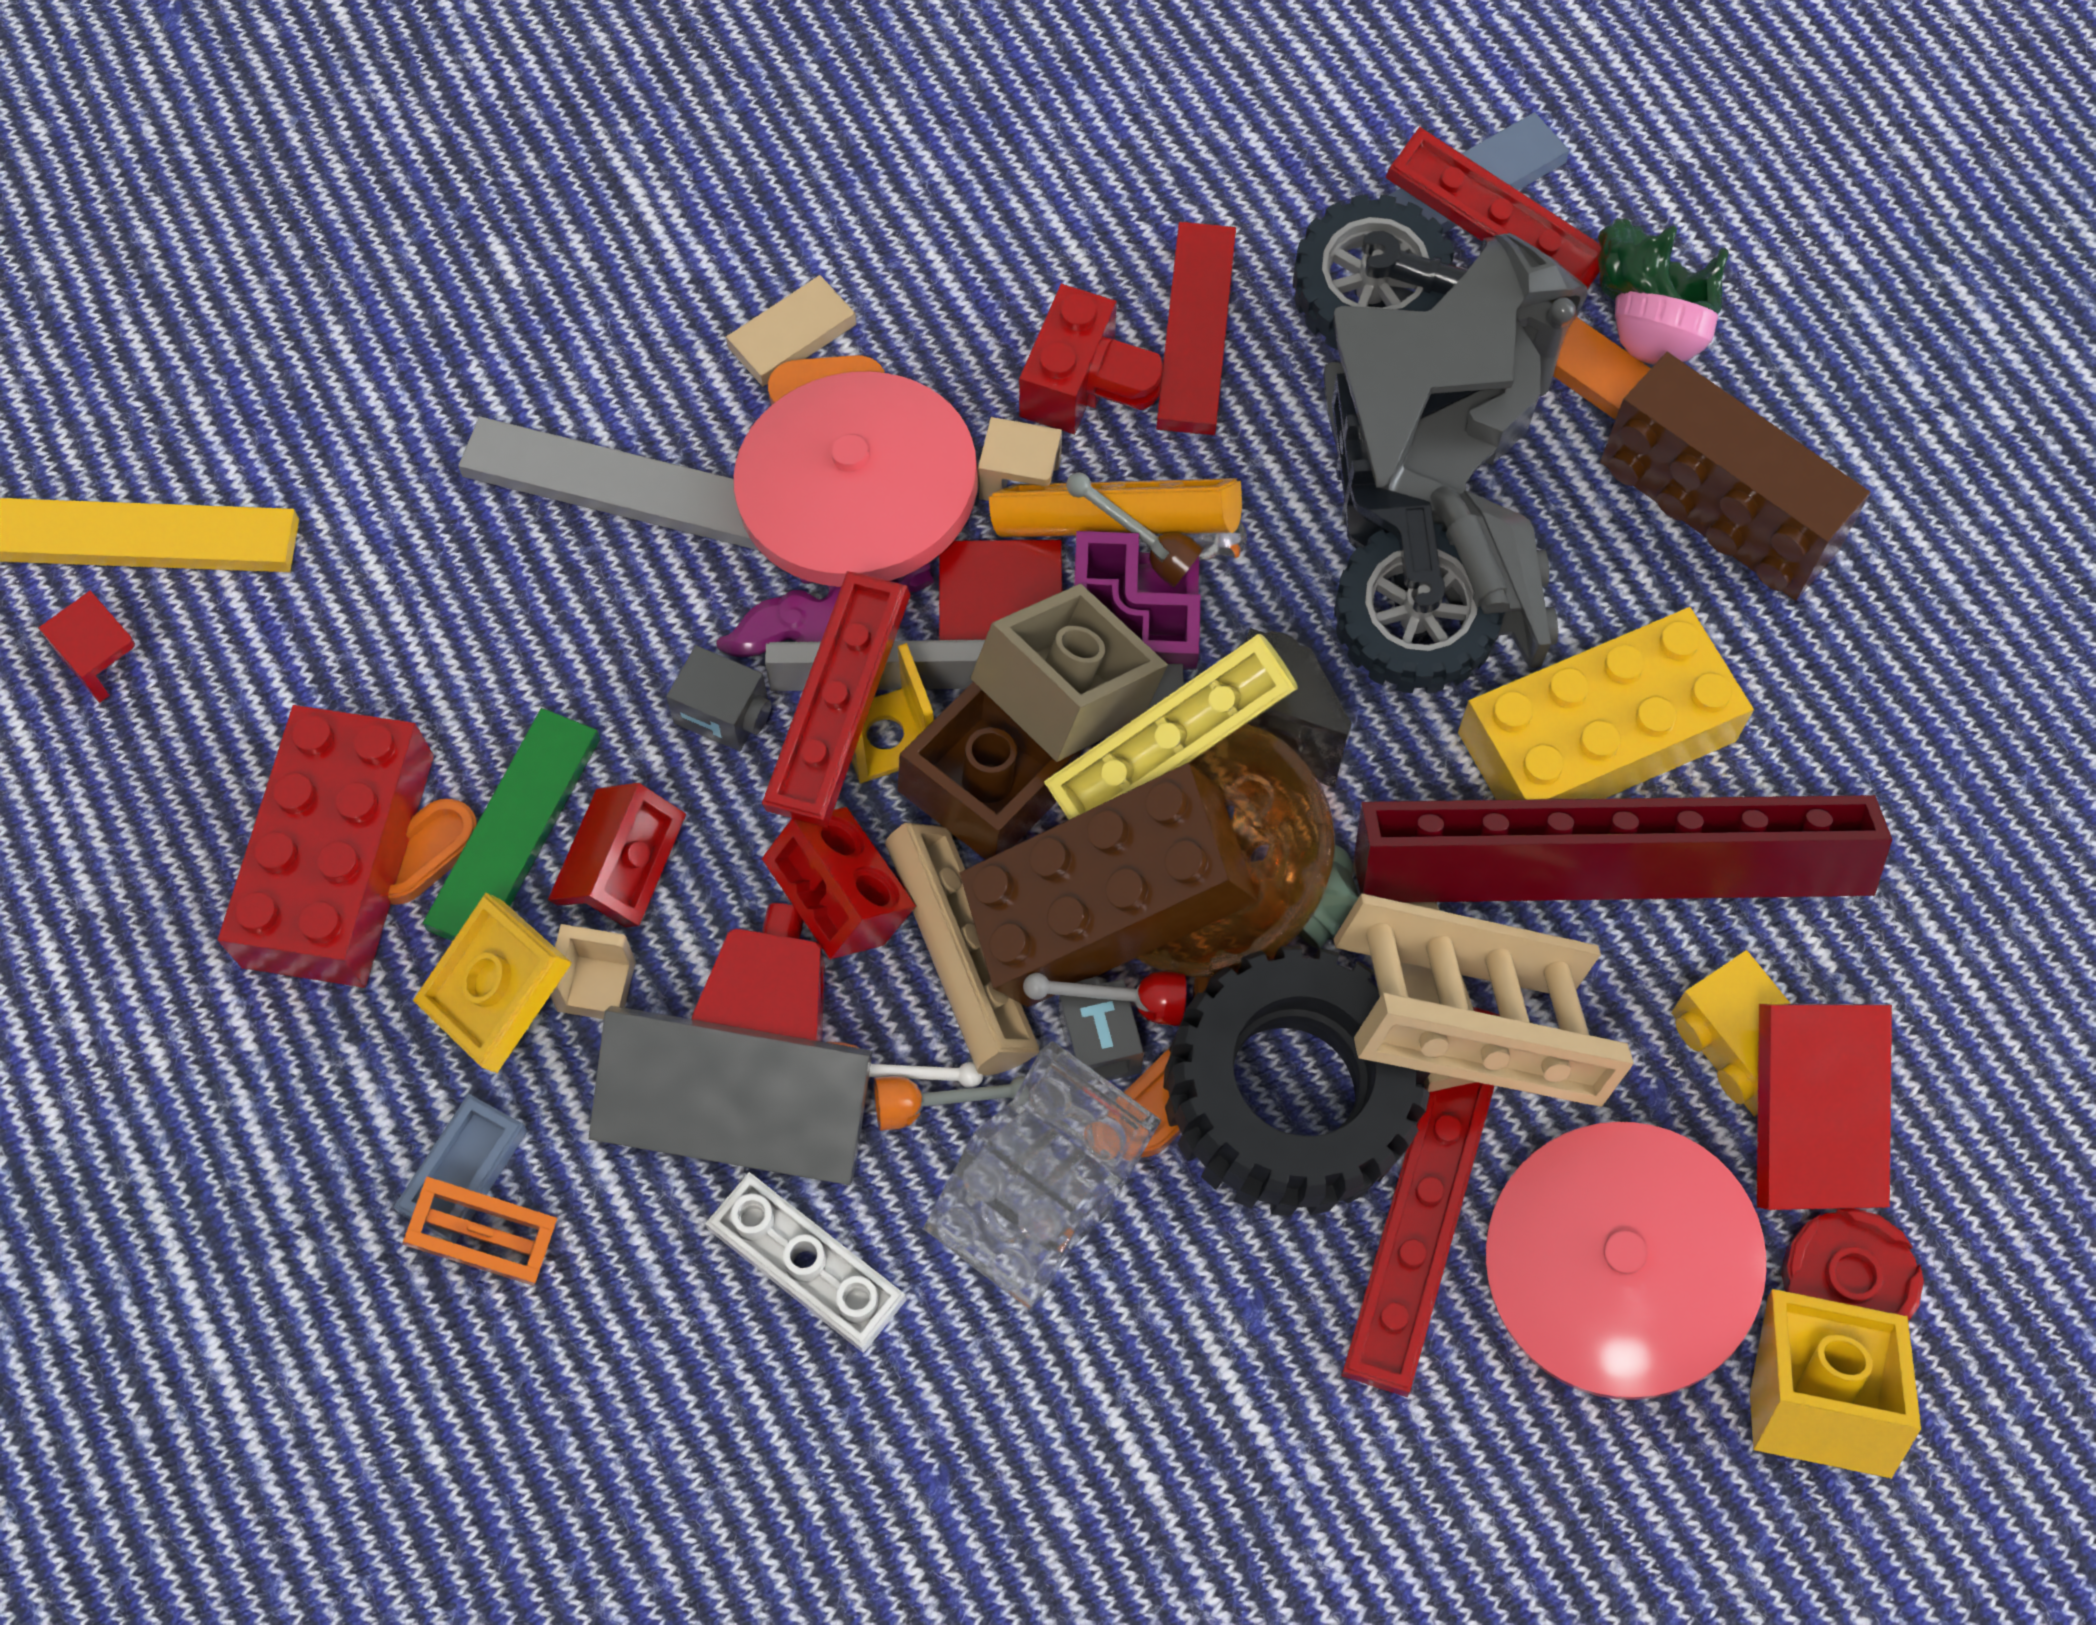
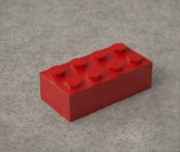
M292 705L217 940L242 969L366 988L391 904L388 892L390 886L395 885L409 842V838L406 836L408 826L412 817L418 812L434 758L433 752L416 723Z

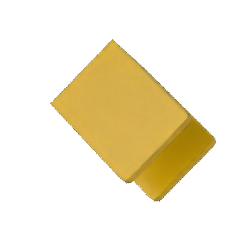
M907 643L897 646L902 689L874 697L851 760L860 784L899 771L900 753L934 721L931 704ZM892 720L901 726L904 735L897 746L891 749H878L871 745L867 739L869 728L877 721Z

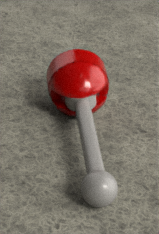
M1167 971L1151 973L1140 982L1137 989L1049 981L1046 976L1040 973L1030 974L1023 983L1025 994L1034 1000H1039L1047 994L1135 1002L1138 1012L1148 1021L1161 1025L1180 1026L1185 1011L1186 977L1184 973Z

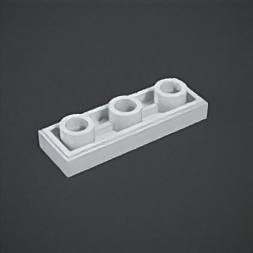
M750 1172L705 1223L711 1233L862 1353L867 1350L907 1300L906 1294ZM808 1251L817 1255L816 1261L810 1267L799 1268L793 1264L796 1256L802 1252Z

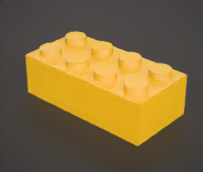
M1688 607L1468 700L1458 734L1496 800L1606 799L1735 743L1754 709L1691 607Z

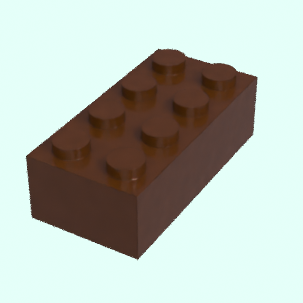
M1668 351L1624 397L1600 461L1618 481L1637 488L1654 500L1667 516L1675 520H1682L1706 537L1710 545L1718 552L1733 556L1754 571L1766 586L1776 591H1782L1795 601L1838 553L1871 494L1865 487Z
M1186 763L959 872L993 989L1026 1007H1031L1054 996L1047 994L1039 1000L1029 998L1024 992L1023 983L1030 974L1040 973L1046 976L1049 981L1077 983L1081 980L1094 978L1258 902L1221 791L1215 783L1190 763Z

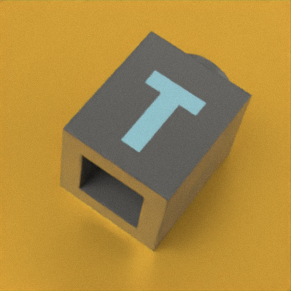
M697 645L693 648L666 696L674 724L739 752L742 750L750 733L757 735L761 732L771 710V701L768 700L763 673Z
M1095 977L1077 982L1079 984L1126 988L1124 979L1107 983L1105 978ZM1059 995L1058 1016L1077 1088L1141 1073L1144 1052L1129 1001Z

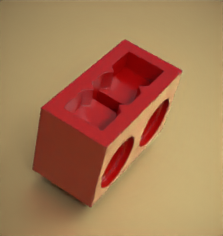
M847 807L834 809L827 828L792 818L761 858L830 960L884 946L916 907Z

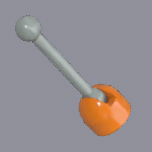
M888 1076L874 1078L875 1107L879 1131L896 1130L912 1125L919 1117L923 1106L1012 1098L1018 1103H1025L1031 1100L1035 1093L1034 1083L1029 1078L1023 1076L1013 1079L1007 1085L922 1093L917 1084L907 1077Z

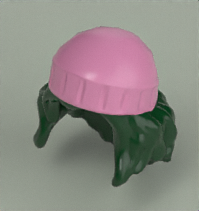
M1616 218L1611 225L1603 228L1598 235V242L1601 247L1598 264L1601 289L1604 294L1615 301V319L1620 343L1629 355L1647 364L1655 365L1667 351L1682 362L1690 360L1704 351L1713 340L1718 314L1722 309V279L1729 257L1728 250L1726 248L1719 249L1717 256L1704 269L1694 273L1688 271L1680 262L1670 261L1677 233L1676 226L1673 225L1666 228L1658 236L1646 235L1642 227L1632 226L1628 219Z

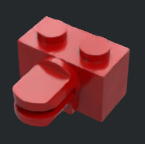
M1061 283L1019 377V417L1075 435L1086 407L1096 408L1100 398L1144 410L1154 404L1160 395L1163 370L1161 357L1158 353L1115 340L1116 300Z

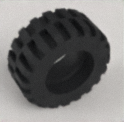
M1300 945L1280 946L1273 959L1267 960L1266 954L1259 950L1243 956L1235 970L1225 966L1210 978L1203 993L1197 992L1185 1012L1169 1049L1171 1053L1164 1070L1163 1088L1169 1091V1099L1165 1110L1169 1126L1178 1125L1182 1136L1177 1144L1187 1161L1197 1157L1206 1167L1201 1178L1216 1190L1224 1182L1237 1191L1233 1201L1250 1209L1259 1200L1270 1203V1211L1274 1215L1291 1216L1299 1207H1307L1310 1215L1330 1211L1339 1201L1343 1200L1347 1204L1363 1196L1374 1183L1380 1182L1408 1149L1419 1131L1416 1127L1417 1122L1426 1112L1430 1092L1423 1088L1422 1084L1430 1075L1429 1072L1358 1058L1354 1037L1380 998L1378 988L1369 981L1374 970L1359 961L1356 962L1352 970L1338 965V952L1319 948L1314 958H1303ZM1287 1028L1310 1033L1331 1046L1344 1061L1354 1085L1355 1103L1347 1120L1333 1132L1317 1136H1300L1280 1131L1260 1119L1244 1101L1234 1076V1063L1237 1053L1249 1037L1265 1030Z

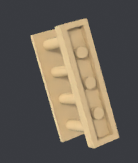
M1362 893L1333 938L1335 948L1371 956L1380 998L1354 1037L1359 1059L1599 1107L1603 1106L1634 1064L1628 1043L1590 1036L1576 989L1601 956L1598 945ZM1400 962L1431 968L1440 1004L1408 998ZM1461 975L1491 981L1500 1017L1469 1010ZM1521 988L1550 994L1559 1029L1529 1022Z

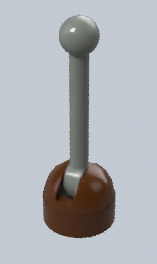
M1077 472L1070 475L1067 479L1066 488L1069 494L1078 498L1085 497L1131 533H1139V539L1150 546L1149 560L1153 570L1173 588L1179 583L1204 549L1192 538L1178 532H1169L1156 536L1091 487V481L1086 474Z

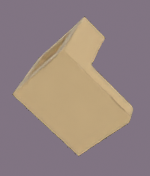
M991 417L978 466L979 499L989 501V496L992 493L1007 487L1008 480L1040 486L1050 485L1053 471L1059 470L1061 462L1062 430Z
M561 924L555 948L569 959L572 964L550 995L557 1012L604 1019L605 1010L610 1006L625 1008L636 964L627 937L619 933Z

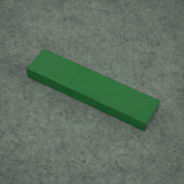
M540 709L425 917L423 925L428 932L453 941L485 893L493 895L504 901L509 907L511 906L600 741L598 730L549 710Z

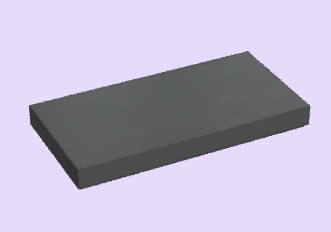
M610 1006L605 1010L588 1140L851 1185L856 1169L873 1050Z

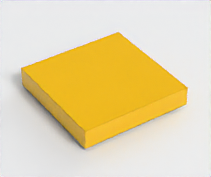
M485 893L413 1001L477 1064L484 1069L498 1073L572 962L504 901Z

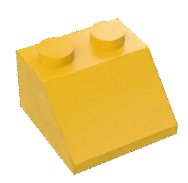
M1772 1289L1767 1298L1750 1390L1753 1450L1892 1479L1921 1430L1908 1316Z

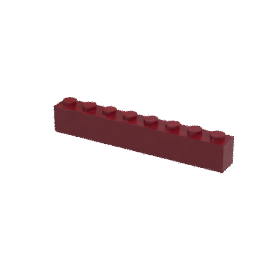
M1875 795L1361 802L1354 862L1360 895L1362 893L1403 903L1875 896L1893 839Z

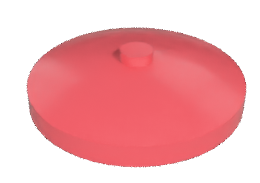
M849 372L817 379L796 388L772 404L757 419L744 438L738 452L734 469V493L746 532L754 545L769 561L780 569L803 580L821 585L841 587L847 571L891 581L918 570L940 555L956 539L970 517L978 492V465L973 440L967 425L955 408L941 395L917 381L902 376L881 372Z
M1607 1122L1581 1127L1560 1135L1532 1153L1518 1167L1500 1193L1493 1209L1486 1242L1487 1275L1493 1302L1501 1321L1518 1347L1532 1362L1560 1382L1579 1391L1611 1399L1640 1400L1661 1397L1686 1389L1705 1379L1727 1361L1744 1340L1758 1313L1765 1288L1767 1270L1764 1236L1757 1213L1740 1182L1716 1156L1701 1145L1671 1130L1643 1123Z

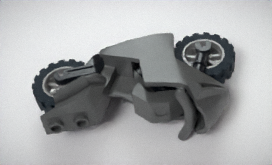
M1368 195L1351 197V203L1344 206L1340 202L1331 205L1325 210V216L1321 220L1316 217L1306 229L1305 239H1301L1298 245L1293 275V288L1296 290L1294 300L1298 312L1305 313V324L1314 335L1320 332L1325 336V344L1338 350L1341 363L1330 362L1326 364L1323 373L1327 414L1338 454L1337 480H1342L1344 504L1342 520L1343 524H1347V538L1350 544L1356 548L1350 556L1348 566L1343 570L1339 581L1334 607V617L1337 619V637L1340 644L1345 643L1349 648L1347 656L1357 668L1362 665L1369 671L1368 677L1381 685L1385 681L1396 684V690L1405 693H1413L1414 688H1425L1426 693L1442 691L1444 685L1452 681L1455 686L1464 682L1470 677L1473 669L1476 667L1480 669L1486 662L1491 649L1500 635L1512 636L1529 668L1542 667L1550 645L1557 644L1558 641L1557 614L1554 607H1545L1543 587H1547L1549 584V561L1546 550H1537L1534 528L1529 519L1466 491V483L1484 462L1493 465L1526 434L1539 397L1546 395L1550 388L1567 330L1577 317L1587 298V286L1555 259L1511 233L1484 238L1480 255L1468 270L1456 267V264H1453L1455 252L1450 239L1444 240L1442 236L1443 227L1434 217L1430 220L1422 215V208L1411 202H1408L1407 206L1396 203L1397 197L1380 195L1379 200H1368ZM1362 247L1364 253L1362 260L1347 251ZM1334 262L1354 274L1332 281L1330 268ZM1404 288H1412V289H1416V290H1415V292H1414V291L1407 290V289H1404ZM1354 290V294L1358 296L1359 302L1356 303L1347 299L1342 293ZM1378 591L1393 600L1395 608L1375 613L1373 605L1375 592ZM1444 595H1445L1447 601L1449 602V604H1447V603H1442V600H1443V596H1444ZM1435 617L1459 620L1461 629L1448 638ZM1400 621L1405 629L1403 639L1401 640L1391 635L1384 625ZM1430 636L1435 642L1434 644L1430 645L1421 644L1428 640Z

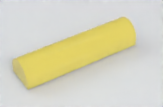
M1257 634L1045 780L1044 783L1070 820L1186 763H1190L1297 690L1298 686L1276 650L1263 635Z

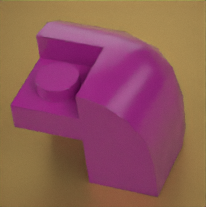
M1076 531L1074 586L1081 583L1167 664L1180 663L1183 664V670H1196L1200 638L1201 594H1198L1199 556L1179 583L1173 588L1153 570L1149 560L1150 553L1139 552V533Z

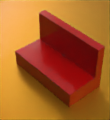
M641 783L597 788L548 900L557 906L586 903L623 927L640 926L686 817V813Z

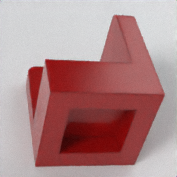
M90 590L38 628L62 661L94 698L101 703L110 695L96 675L132 650L135 642Z

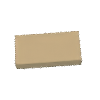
M819 275L727 335L728 349L764 387L768 384L771 373L779 365L791 360L806 359L857 325L856 315L823 277Z

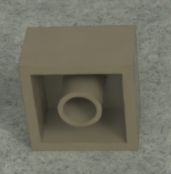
M1080 583L993 622L970 679L1058 762L1110 736L1146 712L1168 664Z

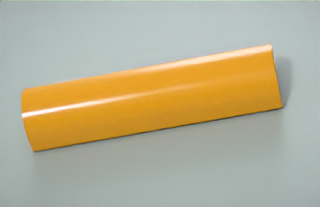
M1237 478L1091 482V487L1154 534H1166L1169 532L1181 534L1234 533L1240 523L1242 491L1241 481H1237ZM1050 483L1048 486L1013 484L989 496L991 522L996 534L1000 537L1076 536V531L1131 533L1085 497L1078 498L1069 494L1066 483Z

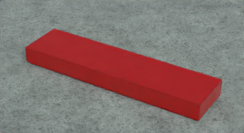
M1420 126L1386 174V179L1481 241L1484 238L1494 237L1495 235L1511 233L1536 247L1542 253L1555 259L1586 285L1587 290L1600 272L1598 256L1601 247L1598 242Z
M1179 222L1156 430L1215 435L1236 227Z
M850 571L846 572L762 801V805L767 812L828 827L911 596L906 585Z

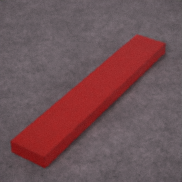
M1473 1007V1009H1474L1475 1012H1480V1013H1485V1014H1490V1015H1495V1016H1499V1017H1500L1499 1014H1496V1013H1493V1012H1489V1011H1486V1010H1483V1009H1479V1008ZM1474 1082L1430 1092L1426 1112L1416 1125L1419 1131L1404 1155L1341 1374L1342 1377L1404 1397H1408L1410 1394L1494 1091V1085Z

